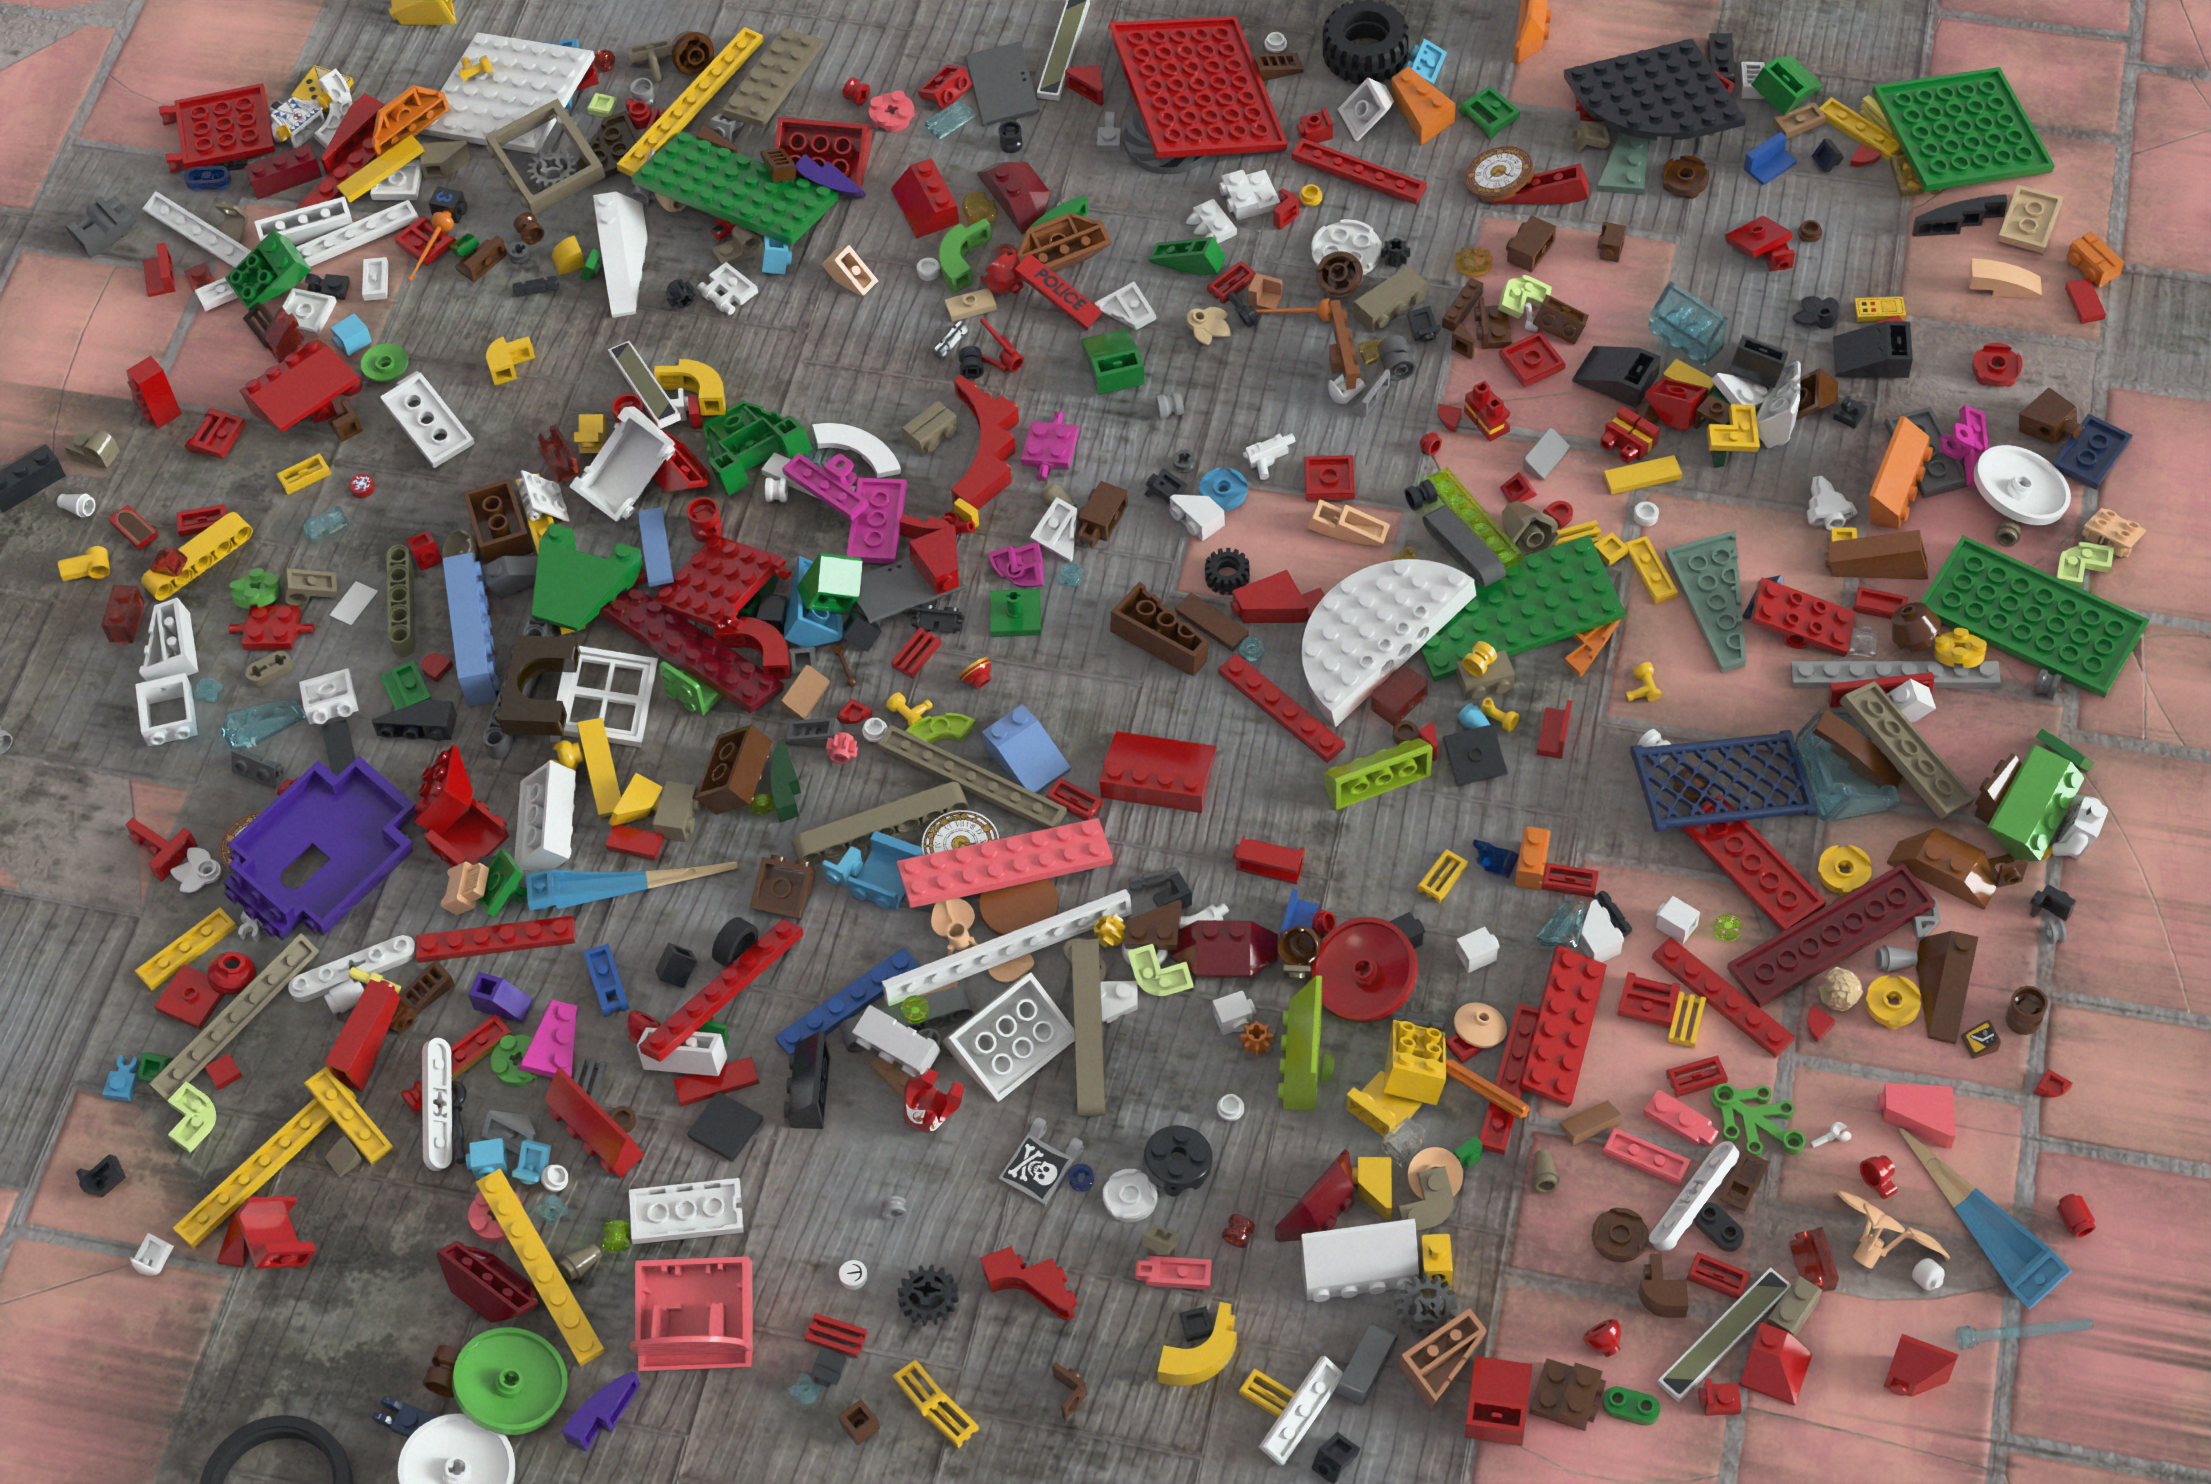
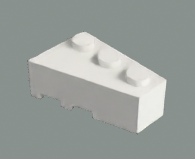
M178 598L154 605L148 631L150 634L149 643L144 648L146 656L144 665L140 666L139 673L146 681L186 673L187 676L197 673L198 665L189 611Z
M871 1005L868 1006L852 1031L857 1038L855 1042L867 1050H870L871 1047L880 1052L878 1056L890 1064L896 1061L903 1066L901 1070L911 1077L922 1075L927 1068L930 1069L941 1052L934 1040L930 1038L925 1039L917 1034L916 1030L905 1027L893 1017Z

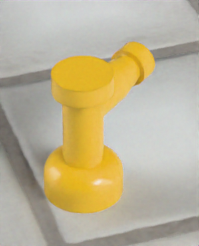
M487 55L482 56L479 59L480 63L472 66L469 57L461 59L463 68L458 71L463 82L468 81L469 77L483 71L486 74L494 72Z
M1644 662L1637 665L1633 669V673L1636 679L1642 680L1644 686L1625 692L1628 702L1645 696L1649 702L1660 699L1662 693L1660 689L1656 688L1652 679L1654 673L1652 663Z
M900 692L893 694L886 702V707L891 712H899L908 721L907 724L909 726L922 719L920 715L933 707L932 703L927 699L910 710L905 705L906 699Z
M1491 698L1483 700L1480 710L1484 716H1489L1501 722L1504 730L1508 732L1513 731L1518 723L1519 714L1514 711L1504 713L1496 709Z

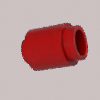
M2072 1193L2059 1200L2060 1204L2056 1209L2068 1231L2073 1233L2076 1238L2086 1236L2096 1229L2095 1219L2081 1195L2075 1196Z

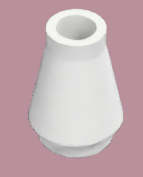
M61 494L57 499L59 508L66 509L80 517L90 516L95 510V500L88 494Z

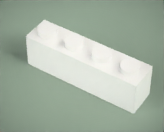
M345 196L254 221L260 242L274 230L289 238L294 246L312 241L353 223Z

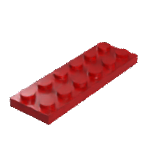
M1719 794L1714 799L1720 801L1723 796ZM1725 799L1723 800V805L1729 811H1736ZM1708 802L1700 808L1705 814L1713 813L1715 806ZM1746 820L1680 827L1781 932L1825 908L1826 901Z
M1561 945L1554 949L1519 1081V1088L1567 1108L1572 1104L1607 967L1606 964Z

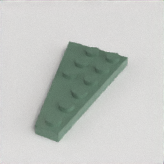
M1736 530L1665 549V557L1720 672L1723 673L1744 667L1746 655L1742 626L1743 617L1741 613Z

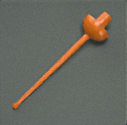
M444 210L443 213L436 212L433 214L431 224L435 231L411 276L408 277L409 282L413 280V276L440 231L447 233L454 227V221L449 211Z
M1330 298L1321 300L1318 308L1256 309L1255 311L1257 313H1318L1322 321L1330 322Z

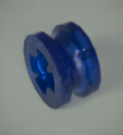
M1081 1163L1074 1165L1070 1169L1069 1182L1072 1189L1084 1192L1093 1186L1094 1178L1091 1167ZM1079 1174H1085L1083 1182H1078Z

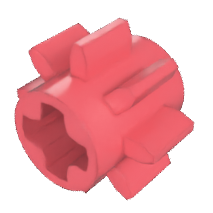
M838 732L834 735V739H827L826 755L830 756V759L835 763L846 764L849 762L850 757L856 758L858 747H856L857 741H853V736L848 733Z

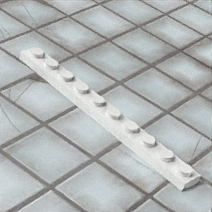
M406 200L296 247V249L309 267L408 226L418 219V215L410 201ZM225 277L195 290L205 311L238 298Z
M1126 889L884 980L882 981L885 1001L888 1006L898 1004L1093 929L1097 920L1104 915L1112 917L1115 914L1120 918L1131 915L1130 895Z

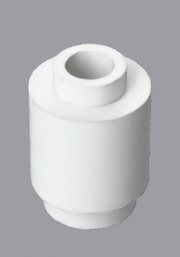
M349 979L329 990V994L325 995L324 998L333 1014L338 1012L342 1014L356 1006L364 989L359 981L354 983L352 979Z

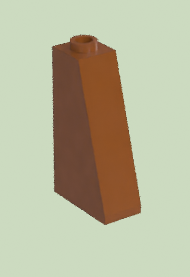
M1920 530L1828 542L1829 552L1824 553L1826 568L1831 567L1833 577L1928 579L1927 556Z

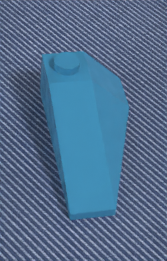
M799 556L796 561L784 622V639L805 648L839 641L843 637V620L841 615L836 614V612L806 609L797 585L813 561Z

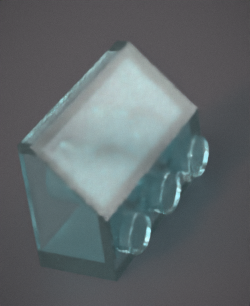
M1670 281L1650 313L1648 329L1655 335L1661 336L1670 342L1673 347L1679 348L1688 354L1693 360L1706 365L1723 349L1728 318Z

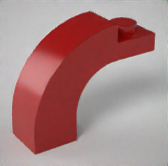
M740 617L744 625L739 631L726 625L721 630H714L715 639L718 643H722L728 648H751L762 654L764 674H770L776 679H791V663L787 644L781 633L771 624L756 618Z

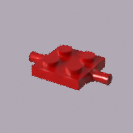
M250 606L245 623H230L229 633L244 634L241 643L244 650H293L294 642L300 633L314 634L315 626L314 623H299L301 615L299 606Z

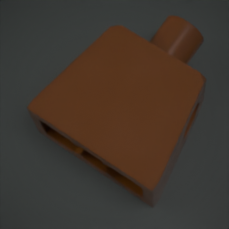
M2047 388L2019 413V432L2050 443H2057L2066 434L2077 438L2083 429V426L2077 423L2076 406L2051 388Z

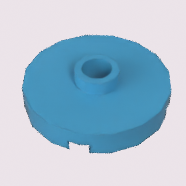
M1215 468L1207 472L1199 483V495L1209 496L1224 511H1231L1241 506L1248 494L1246 479L1240 472L1228 468V470Z

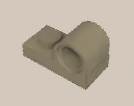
M736 225L732 230V240L712 248V254L720 266L725 262L733 266L761 253L763 244L756 232Z
M100 429L96 430L93 435L78 430L65 446L68 454L106 469L120 452L114 438Z
M286 568L283 585L285 602L288 605H304L308 602L310 596L336 597V572Z

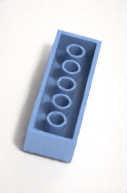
M472 552L443 558L457 675L467 706L494 702L497 700L496 691L501 688L498 675L495 670H498L496 657L493 655V650H495L494 639L490 635V630H492L491 618L487 613L490 607L488 597L485 595L487 585L485 577L482 576L480 562H475Z

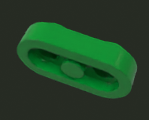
M1615 1386L1606 1390L1603 1395L1602 1407L1606 1414L1611 1417L1644 1426L1652 1425L1659 1418L1660 1404L1655 1397L1649 1394ZM1620 1397L1622 1402L1616 1403L1613 1401V1398ZM1646 1404L1650 1406L1651 1409L1645 1411L1641 1408V1406Z

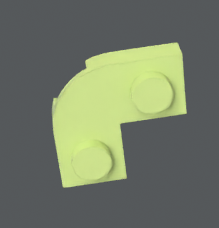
M1522 275L1521 278L1511 279L1502 289L1498 310L1519 319L1523 315L1526 302L1540 308L1545 295H1550L1552 287L1526 275Z
M2079 542L2078 546L2062 552L2056 578L2081 588L2085 569L2110 573L2114 547Z
M1153 944L1127 951L1136 981L1147 993L1154 996H1167L1194 988L1187 962L1160 969Z
M186 1081L168 1100L171 1107L185 1116L168 1136L176 1144L191 1153L213 1129L216 1122V1110L208 1096Z

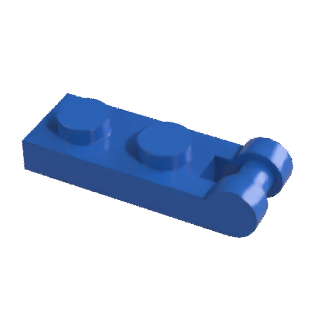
M609 943L583 951L604 1017L612 1015L611 1012L622 1009V1011L630 1009ZM617 994L618 999L610 1002L607 1001L606 997Z

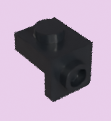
M1430 306L1409 311L1406 314L1414 341L1422 339V342L1431 341L1436 338V335L1441 330L1440 325H1436Z
M2048 884L2042 892L2038 890L2032 897L2030 904L2033 907L2030 915L2036 917L2040 910L2044 908L2067 921L2073 912L2076 900L2071 898L2068 893L2059 891Z
M111 1154L90 1171L82 1168L76 1171L81 1189L87 1194L104 1197L126 1178L117 1156Z
M822 1347L810 1372V1375L815 1376L813 1382L827 1388L830 1387L831 1383L837 1385L847 1360L846 1357Z

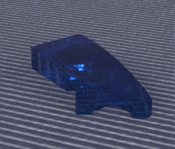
M1474 839L1473 846L1477 848L1479 855L1476 858L1477 864L1484 867L1485 871L1490 874L1509 879L1519 855L1514 851L1498 848L1488 842Z

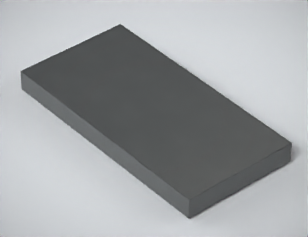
M1931 407L1885 419L1884 425L1891 438L1900 416L1906 417L1930 437V447H1933L1932 457L1929 462L1926 461L1924 464L1925 474L1922 482L1918 481L1916 485L1923 499L1968 487L1966 472L1961 462L1945 455L1941 451L1940 437L1945 432Z

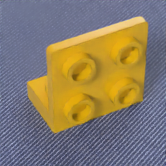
M1380 1071L1361 1092L1353 1087L1347 1093L1346 1110L1390 1141L1422 1106L1423 1102L1384 1093V1072Z

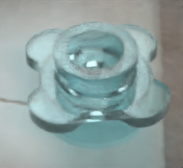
M1073 562L1066 563L1061 566V575L1057 577V581L1061 585L1068 584L1072 585V587H1078L1081 585L1080 579L1085 574V569Z
M206 677L197 683V690L194 692V696L198 700L205 699L209 703L217 701V695L219 691L223 690L224 686L222 682H216L213 678Z
M551 1194L546 1196L541 1204L536 1205L535 1212L538 1215H542L546 1219L547 1224L553 1225L559 1217L568 1214L569 1208L563 1204L561 1198Z
M801 1373L798 1376L797 1383L789 1388V1395L792 1398L796 1397L799 1402L808 1406L816 1400L818 1392L822 1391L823 1386L813 1382L814 1380L809 1377V1374ZM808 1387V1391H803V1389Z

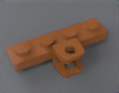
M1340 300L1330 301V319L1336 344L1329 345V361L1332 374H1337L1338 366H1341L1346 390L1356 389V379L1360 378V370L1357 364L1350 327L1345 326V323H1347L1346 309L1341 308Z

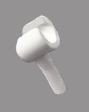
M1526 303L1527 320L1525 329L1537 333L1538 327L1533 325L1535 317H1533L1531 303Z
M1836 1122L1832 1125L1831 1132L1811 1141V1144L1815 1148L1834 1139L1846 1142L1852 1135L1848 1131L1839 1134L1847 1126L1841 1122Z

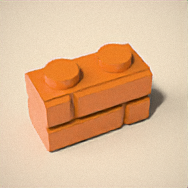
M2092 231L2083 235L2082 238L2073 241L2067 254L2070 264L2074 267L2077 266L2084 272L2086 279L2090 278V281H2093L2099 287L2119 277L2124 265V261Z
M1524 827L1515 886L1541 890L1550 839V831L1548 829Z

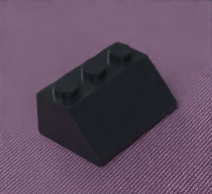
M40 444L0 468V510L2 513L66 476L58 458L46 444Z
M818 1031L795 1043V1051L790 1053L789 1069L792 1070V1078H787L786 1089L787 1094H790L789 1102L784 1103V1118H788L791 1128L823 1129L830 1067V1052L825 1031Z

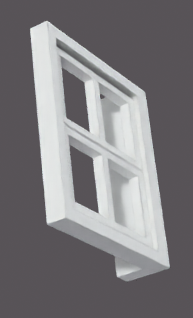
M579 646L581 653L577 672H562L556 699L557 701H563L567 712L563 736L580 738L577 723L569 721L574 697H582L602 701L599 718H603V723L608 702L636 706L631 731L605 727L608 743L641 748L658 658ZM582 661L610 666L605 690L577 686ZM615 667L643 671L638 696L610 691ZM550 736V742L558 743L561 741L562 736Z

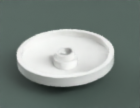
M2010 445L1995 446L1986 450L1974 467V481L1981 495L1993 508L2013 520L2030 525H2047L2059 520L2069 507L2071 493L2065 478L2054 465L2032 451Z
M465 1414L440 1416L419 1427L405 1443L398 1462L399 1484H513L515 1477L514 1453L507 1437L504 1434L494 1433L476 1425Z

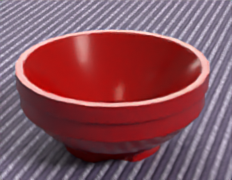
M224 952L217 955L211 960L207 970V979L211 987L220 993L228 995L239 994L256 977L254 962L247 955L240 952ZM229 960H235L240 964L235 969H229L224 966L225 962Z

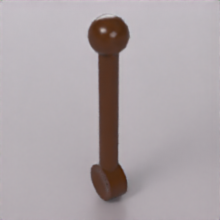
M837 645L834 647V654L839 656L848 678L847 685L854 687L857 681L852 677L844 658V648L841 645Z

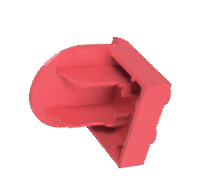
M749 1257L635 1261V1341L629 1343V1350L638 1355V1371L752 1367V1260Z

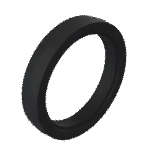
M288 1415L261 1418L234 1431L215 1449L203 1470L200 1484H223L231 1467L248 1450L270 1440L292 1438L306 1441L316 1446L327 1456L333 1472V1484L354 1483L350 1462L343 1447L336 1438L325 1428L311 1420Z

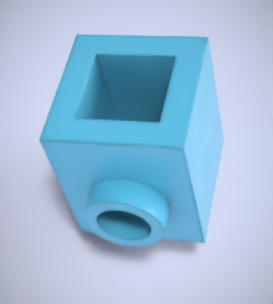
M764 236L761 258L762 272L785 274L786 265H791L792 251H788L787 244Z
M355 313L331 327L334 336L331 338L333 344L338 350L342 349L348 356L372 342L367 326Z
M502 1138L469 1143L470 1153L466 1154V1165L468 1170H472L476 1179H481L498 1169H501L504 1175H509L507 1149Z

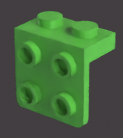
M664 661L659 664L665 693L670 698H677L683 702L688 710L696 711L704 716L721 699L722 695L684 670L680 669L678 671Z

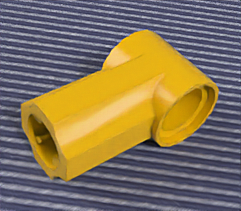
M94 546L86 550L85 555L59 560L58 568L63 582L85 576H90L94 579L107 577L110 574L107 549L101 546Z

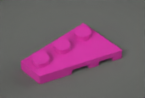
M555 1000L550 1001L517 1070L553 1078L556 1070L561 1067L571 1077L577 1006Z

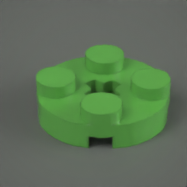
M262 568L252 569L248 575L229 584L233 602L241 608H250L249 604H257L258 607H263L274 602L280 596L279 589H281L279 578L273 573L264 572Z
M506 1035L501 1038L500 1043L493 1050L491 1066L494 1074L502 1084L509 1087H523L527 1085L526 1082L532 1079L537 1080L541 1076L517 1070L518 1066H515L513 1059L516 1057H522L523 1059L526 1049L532 1041V1037L526 1035Z

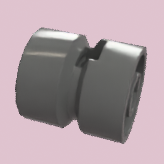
M1392 335L1384 338L1378 344L1377 351L1383 363L1384 371L1386 369L1390 370V380H1404L1415 372L1416 364L1405 337Z

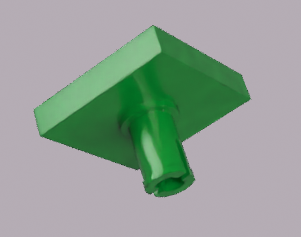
M1040 589L990 591L991 637L1041 635Z
M2041 728L2036 735L2038 739L2053 748L2054 754L2072 761L2079 767L2089 771L2094 765L2093 761L2050 732Z
M502 849L499 850L488 866L489 873L484 896L477 899L485 912L494 917L508 897L518 903H522L524 899L520 896L525 898L527 896V888L518 885V882L524 875L511 855Z

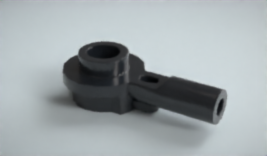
M1234 291L1229 292L1227 298L1236 307L1235 310L1248 328L1252 325H1258L1257 319L1259 315L1252 306L1248 308L1246 305H1243L1242 300Z

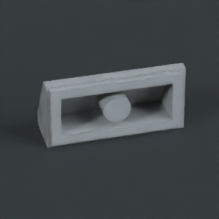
M1386 369L1371 381L1351 407V412L1363 418L1370 413L1390 386V370Z
M1549 428L1524 458L1523 470L1544 481L1570 450L1571 446L1555 430Z

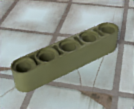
M394 545L388 549L386 554L388 637L394 653L400 657H405L412 654L415 650L414 566L408 549L403 545Z

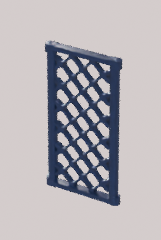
M1783 730L1777 734L1643 747L1642 745L1630 747L1632 760L1635 764L1655 832H1663L1668 828L1797 814L1809 816L1816 815L1817 813L1791 730ZM1781 743H1785L1789 756L1780 751ZM1766 745V748L1772 752L1770 759L1766 760L1756 753L1757 746ZM1734 748H1742L1748 754L1745 762H1741L1732 755ZM1718 750L1724 757L1721 765L1708 758L1710 751ZM1686 753H1694L1700 759L1698 767H1693L1684 760ZM1670 755L1676 762L1673 770L1660 763L1662 756ZM1775 755L1787 762L1785 770H1781L1772 764L1771 760ZM1645 757L1647 761L1652 764V768L1649 772H1646V768L1643 762V758ZM1750 758H1754L1763 764L1764 768L1761 772H1756L1748 766ZM1727 760L1739 766L1740 771L1737 775H1733L1724 768ZM1702 763H1707L1716 770L1713 777H1708L1700 771ZM1679 765L1691 771L1692 776L1689 780H1685L1676 774V769ZM1789 766H1792L1796 779L1787 773ZM1654 768H1658L1668 775L1664 783L1651 775ZM1766 768L1773 770L1779 775L1776 783L1764 777L1763 772ZM1742 771H1746L1755 777L1753 785H1748L1739 778ZM1718 773H1722L1731 779L1732 783L1728 788L1716 782L1715 778ZM1694 776H1699L1707 782L1708 785L1705 790H1700L1691 783ZM1670 778L1677 780L1683 785L1680 793L1667 786ZM1782 778L1794 784L1795 789L1792 793H1788L1779 786ZM1758 781H1762L1771 788L1769 795L1766 796L1755 789ZM1650 782L1659 787L1657 795H1653ZM1736 783L1747 790L1744 798H1740L1731 791L1733 784ZM1710 786H1714L1723 793L1720 801L1707 794ZM1685 789H1690L1699 795L1696 803H1692L1683 797ZM1797 789H1800L1804 803H1801L1794 794ZM1662 791L1675 798L1672 806H1668L1659 800L1658 796ZM1774 791L1786 797L1785 805L1777 806L1771 799ZM1749 794H1754L1763 801L1761 808L1753 809L1752 805L1747 802ZM1726 796L1738 802L1739 807L1736 811H1729L1723 805V800ZM1701 799H1705L1715 806L1713 813H1704L1698 806ZM1682 802L1691 809L1689 816H1680L1674 809L1675 804ZM1657 805L1666 811L1665 818H1660Z

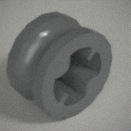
M517 241L508 248L510 259L513 263L520 265L530 260L531 254L527 243Z
M1180 450L1173 456L1174 468L1179 473H1190L1195 469V457L1191 451ZM1180 460H1188V463L1184 464V462H1182V464H1180Z

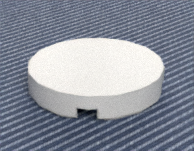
M1123 1169L1114 1173L1103 1188V1204L1107 1212L1115 1219L1126 1223L1138 1222L1147 1218L1154 1211L1158 1202L1156 1184L1151 1183L1147 1175L1137 1169Z

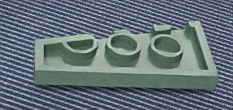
M1620 133L1597 185V191L1644 195L1649 139Z

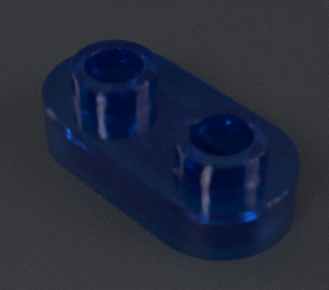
M201 166L188 169L184 174V180L187 187L192 190L222 189L230 184L231 176L228 169L224 166Z

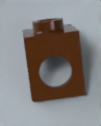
M1709 395L1696 410L1694 428L1698 429L1706 419L1715 424L1727 425L1730 422L1728 411L1730 405Z
M2010 854L1987 859L1997 888L2022 882L2028 865L2026 859L2014 862ZM2006 863L2000 866L1999 872L1996 871V864Z
M1055 1362L1052 1366L1053 1377L1074 1391L1061 1406L1062 1417L1067 1419L1086 1397V1383L1082 1381V1377L1071 1368L1067 1370Z

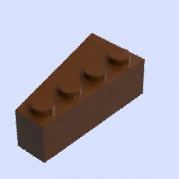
M1140 581L1111 611L1110 632L1187 674L1194 676L1207 662L1209 641L1187 622L1183 623L1177 618L1175 611L1172 609L1168 610L1162 605L1161 599L1155 594L1151 595L1146 591V586Z

